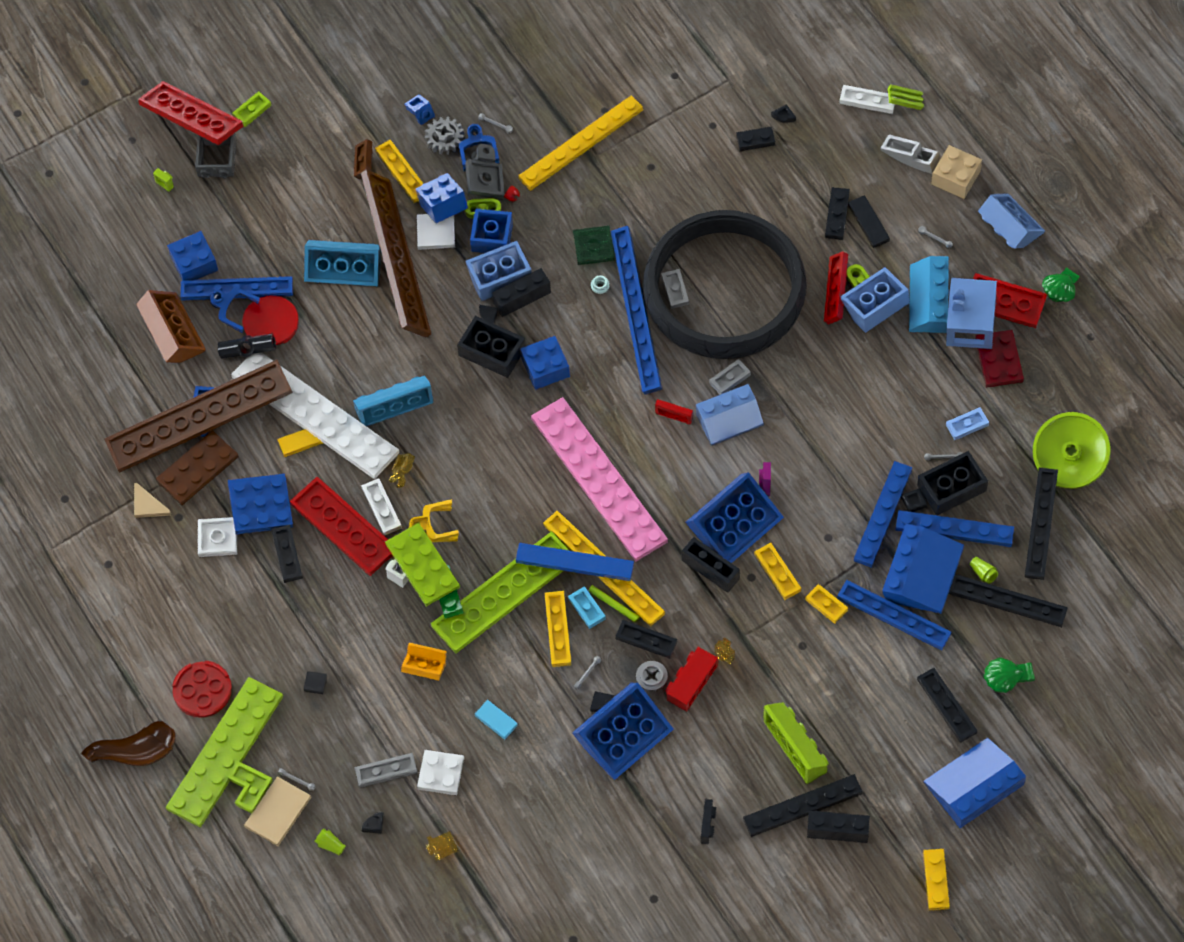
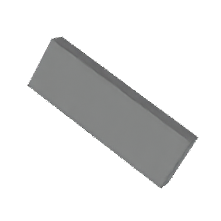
M413 753L355 767L359 788L418 773Z

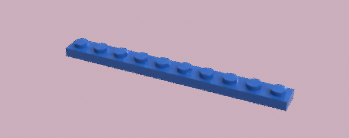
M624 226L612 230L611 236L642 392L646 395L662 390L631 231L629 226Z

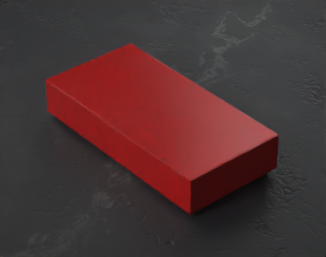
M657 399L655 403L656 414L689 425L692 423L693 410Z

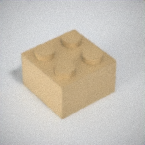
M949 145L932 173L931 184L965 199L981 172L982 159Z

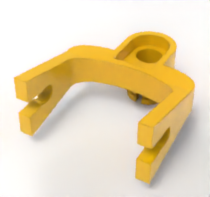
M452 499L425 505L422 516L413 517L409 522V528L419 523L431 542L458 541V530L436 534L430 523V513L432 511H451Z

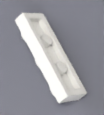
M843 85L839 104L893 114L895 104L889 103L888 93Z
M378 478L361 485L384 536L402 529L401 523L380 479Z

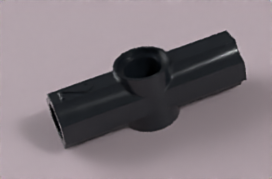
M273 333L258 336L246 335L240 339L218 342V354L221 359L236 356L248 357L251 354L276 350V339ZM243 343L249 344L251 349L245 348Z

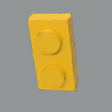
M819 584L805 598L809 604L834 624L848 611L847 606Z

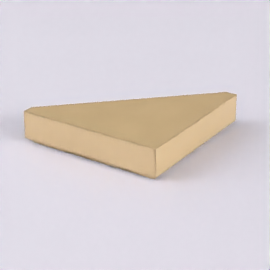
M134 483L135 518L171 516V512L167 507L138 483Z

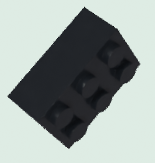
M474 316L458 342L457 349L458 356L508 378L521 358L520 348L526 345L524 337L478 316Z
M967 451L918 475L917 486L937 516L986 492L988 480L971 453Z

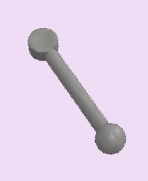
M483 113L479 114L478 116L480 120H485L498 127H501L505 129L507 133H512L513 131L512 126H505L501 123H498L488 117H485V114Z
M924 226L919 227L918 232L920 234H926L945 244L947 248L953 246L951 241H945L926 231Z
M962 452L954 455H931L926 453L924 458L927 461L931 459L954 458L962 454Z
M599 656L594 657V662L581 679L576 682L574 688L578 690L596 664L601 662Z
M279 769L278 773L308 787L309 791L315 790L313 783L309 784L287 773L285 770Z

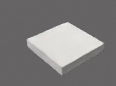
M428 214L417 215L418 250L455 248L454 215L437 224Z
M233 517L198 519L199 557L237 555V534H235Z

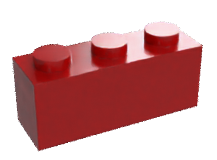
M697 647L695 652H690L686 665L679 668L676 680L670 682L665 691L667 701L686 712L718 667V657L700 647Z

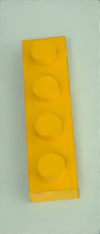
M388 140L376 147L375 152L412 202H418L415 188L422 186L423 182L393 142Z
M564 591L545 593L552 667L570 666L571 655Z

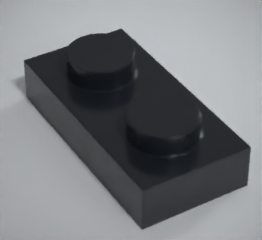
M772 126L736 132L739 151L775 146L776 144Z
M705 799L701 844H709V838L714 836V826L711 825V820L716 818L717 807H713V799Z

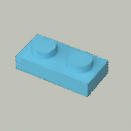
M585 586L568 596V600L589 629L606 619V616Z

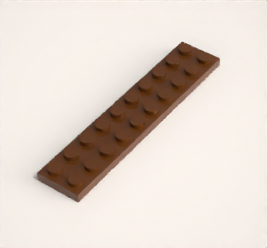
M366 169L361 172L362 183L365 187L366 198L369 202L370 213L374 221L379 247L381 248L383 262L387 270L391 293L394 297L395 308L399 316V324L402 329L426 338L431 335V330L391 181Z
M275 360L113 434L104 440L120 473L293 392L278 360Z

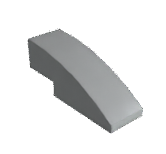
M888 135L880 148L881 151L894 159L930 174L933 173L941 159L938 151L923 148L920 142Z

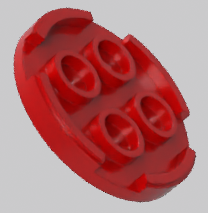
M270 295L260 297L258 304L252 302L246 308L242 319L246 335L258 336L273 333L276 345L287 343L295 335L299 326V318L296 308L289 300L280 296Z
M206 660L205 662H196L183 667L176 675L172 685L173 697L179 709L187 715L198 718L209 717L221 711L227 705L232 693L231 680L226 670L219 664Z

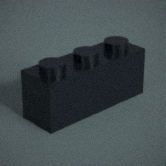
M540 268L492 292L493 304L498 308L500 315L504 317L550 294L551 285L546 274Z
M695 537L682 550V561L727 593L740 580L739 568Z
M809 811L807 838L868 843L870 816Z

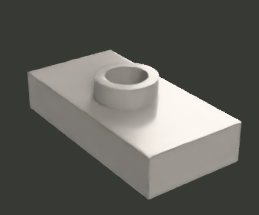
M680 269L661 273L671 309L689 305Z
M738 359L711 378L709 384L721 395L751 376V372Z

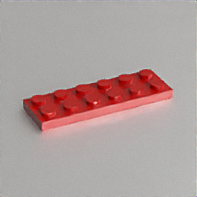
M164 81L138 99L140 106L217 145H220L243 127L242 120Z
M319 477L313 479L289 501L293 508L369 576L375 573L393 556L385 544V541L388 539Z

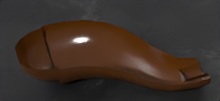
M156 721L130 737L93 742L81 752V755L91 763L102 759L132 766H146L163 759L173 750L172 747L176 741V733L164 721Z

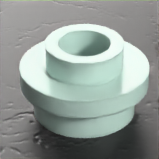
M596 276L591 281V289L597 294L607 292L609 289L608 279L604 276Z

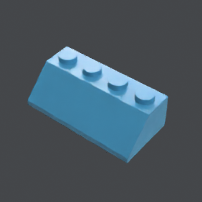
M308 240L305 244L304 282L378 286L382 257L379 244Z
M929 256L910 265L909 332L947 333L949 256Z
M425 376L414 377L405 383H397L393 387L380 389L373 394L363 395L353 400L359 421L365 426L434 403L431 385Z

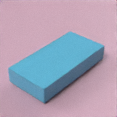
M489 700L475 713L476 718L503 739H506L518 726L516 721Z

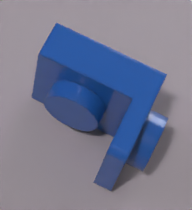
M419 94L405 103L406 109L416 116L420 125L435 117L430 102Z

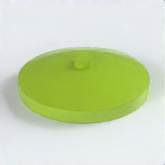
M1066 412L1050 418L1040 427L1033 442V459L1037 469L1039 470V467L1057 469L1056 486L1064 489H1078L1092 484L1104 473L1110 460L1111 447L1106 431L1099 422L1083 413Z

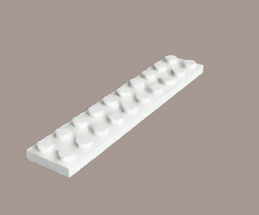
M262 352L251 354L231 376L233 379L238 378L273 360ZM281 367L293 393L269 405L303 429H306L373 479L399 454V449Z

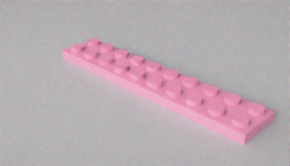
M563 397L531 415L532 421L635 562L668 543L665 534Z

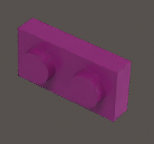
M763 462V469H759V486L767 496H770L771 462Z

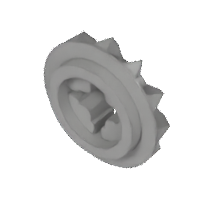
M657 661L644 662L637 669L636 681L647 691H656L659 688H663L667 682V670ZM647 672L650 673L651 675H653V674L655 673V674H656V675H655L656 680H653V679L647 680V679H648V674H647Z

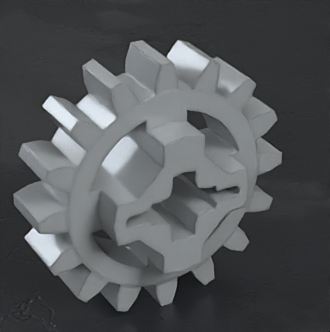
M440 117L438 122L434 119L433 125L428 124V129L425 130V142H427L428 148L432 147L433 152L439 150V154H442L443 151L449 154V150L456 152V146L459 147V143L464 140V130L461 124H457L456 119L450 121L449 117L446 120Z

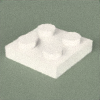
M424 750L417 789L457 795L464 756Z

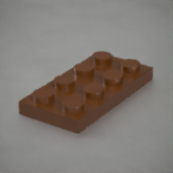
M212 430L156 478V481L182 506L239 458V456Z

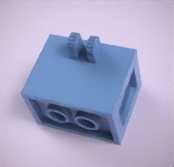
M951 278L946 346L992 349L997 281ZM955 332L985 334V340L955 338Z

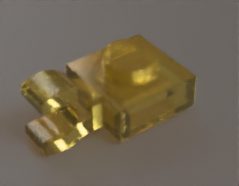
M411 453L399 454L391 470L393 475H391L389 482L393 483L398 479L396 487H404L406 483L404 474L409 473L412 469L415 456Z
M724 637L723 642L719 640L715 644V655L722 662L726 661L731 664L735 659V650L730 648L731 641Z

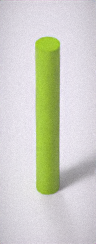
M594 585L589 588L588 591L633 622H638L640 616Z

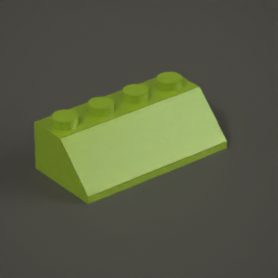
M784 702L767 704L764 706L763 722L805 783L809 784L826 774L829 764L828 760L823 754H819L815 741L812 738H808L804 725L796 721L792 708H787Z

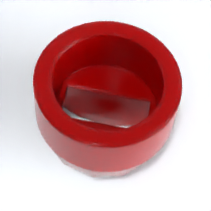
M512 185L505 193L504 198L515 202L517 201L515 196L520 197V193Z

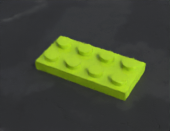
M419 523L385 541L386 546L426 607L460 588L454 575Z

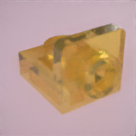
M450 831L433 839L431 836L427 837L428 844L425 845L430 856L434 855L436 861L458 851Z

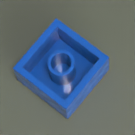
M448 173L415 188L420 206L436 224L468 208L464 191Z
M475 209L470 237L471 252L487 253L510 244L513 228L512 212Z
M202 231L167 245L170 257L182 281L197 280L218 271L216 260Z
M556 336L520 348L521 360L535 390L570 377L568 362Z

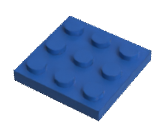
M285 474L228 480L235 534L269 531L286 525H290L293 528Z

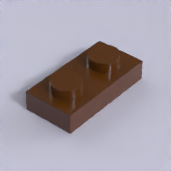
M369 139L355 145L354 177L357 179L362 178L361 172L364 170H372L373 141Z

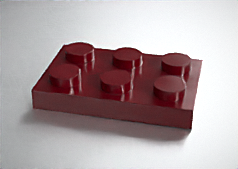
M1013 330L993 332L992 349L977 348L986 388L1023 383L1024 377ZM985 334L975 335V339L985 340Z

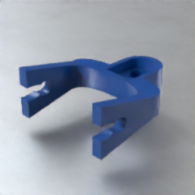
M478 124L470 125L467 129L468 139L459 143L463 170L466 171L464 151L471 146L479 144L492 145L495 151V163H499L495 138L489 135L483 136L482 128Z
M238 287L233 288L228 294L220 290L213 291L210 295V301L214 306L220 308L219 320L243 333L244 327L226 318L227 309L232 300L238 295H242L256 304L259 303L260 298ZM220 295L221 298L217 300L214 296Z

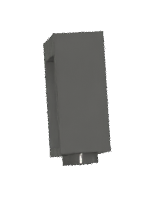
M235 133L220 145L198 135L195 163L198 177H234L237 144ZM205 146H230L229 164L203 165Z

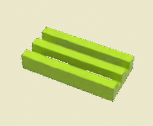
M895 85L888 87L890 104L922 110L924 104H922L923 98L921 97L923 95L922 91Z

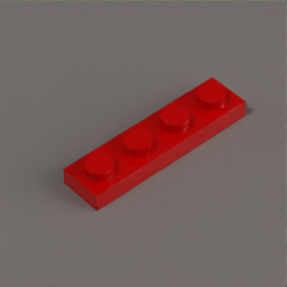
M844 251L830 256L824 312V322L827 324L843 319L844 303L841 300V296L845 294L848 254Z

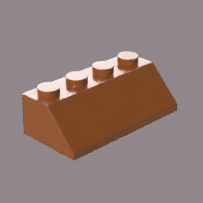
M148 290L136 305L166 362L181 363L206 351L176 292Z

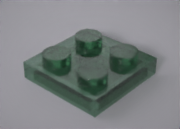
M610 225L573 230L578 265L615 261Z

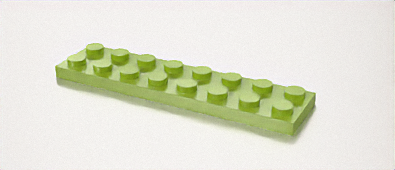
M552 531L534 544L569 551ZM514 559L460 601L463 614L445 619L443 614L431 623V627L456 654L562 573L563 570L516 563V559Z
M248 677L168 802L166 810L201 828L229 784L228 776L237 761L242 763L282 700L283 694Z

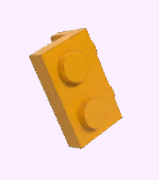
M409 643L401 672L439 681L446 666L447 652Z

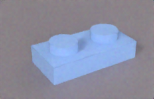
M981 407L947 421L946 426L953 439L957 440L989 426V421Z

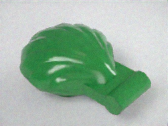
M1066 267L1061 274L1046 276L1042 282V287L1052 301L1068 302L1075 297L1074 284L1079 280L1080 276Z
M1000 657L989 662L985 668L984 679L987 685L994 691L1007 693L1019 682L1034 681L1035 676L1032 663L1016 665L1012 661Z

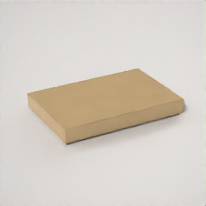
M277 776L244 826L274 845L279 846L311 799V795Z

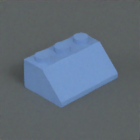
M991 194L978 210L982 215V219L994 227V231L998 235L1003 236L1007 240L1006 243L1014 249L1026 247L1045 232L1009 194Z
M517 241L465 261L474 288L481 301L493 297L492 292L532 273Z
M885 267L841 296V300L851 318L865 333L910 303L909 290Z
M749 384L696 404V416L711 446L764 425L756 398Z

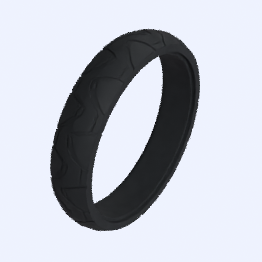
M715 210L697 214L671 228L657 242L656 247L653 248L647 261L643 280L645 302L659 330L679 347L687 349L691 353L715 359L746 357L763 351L778 342L789 332L798 319L804 305L807 288L806 273L801 256L785 233L765 219L734 210ZM737 233L752 237L770 247L784 262L792 284L790 296L783 309L771 322L751 333L733 337H718L699 333L679 322L666 308L659 293L658 282L660 274L674 252L689 241L708 234Z

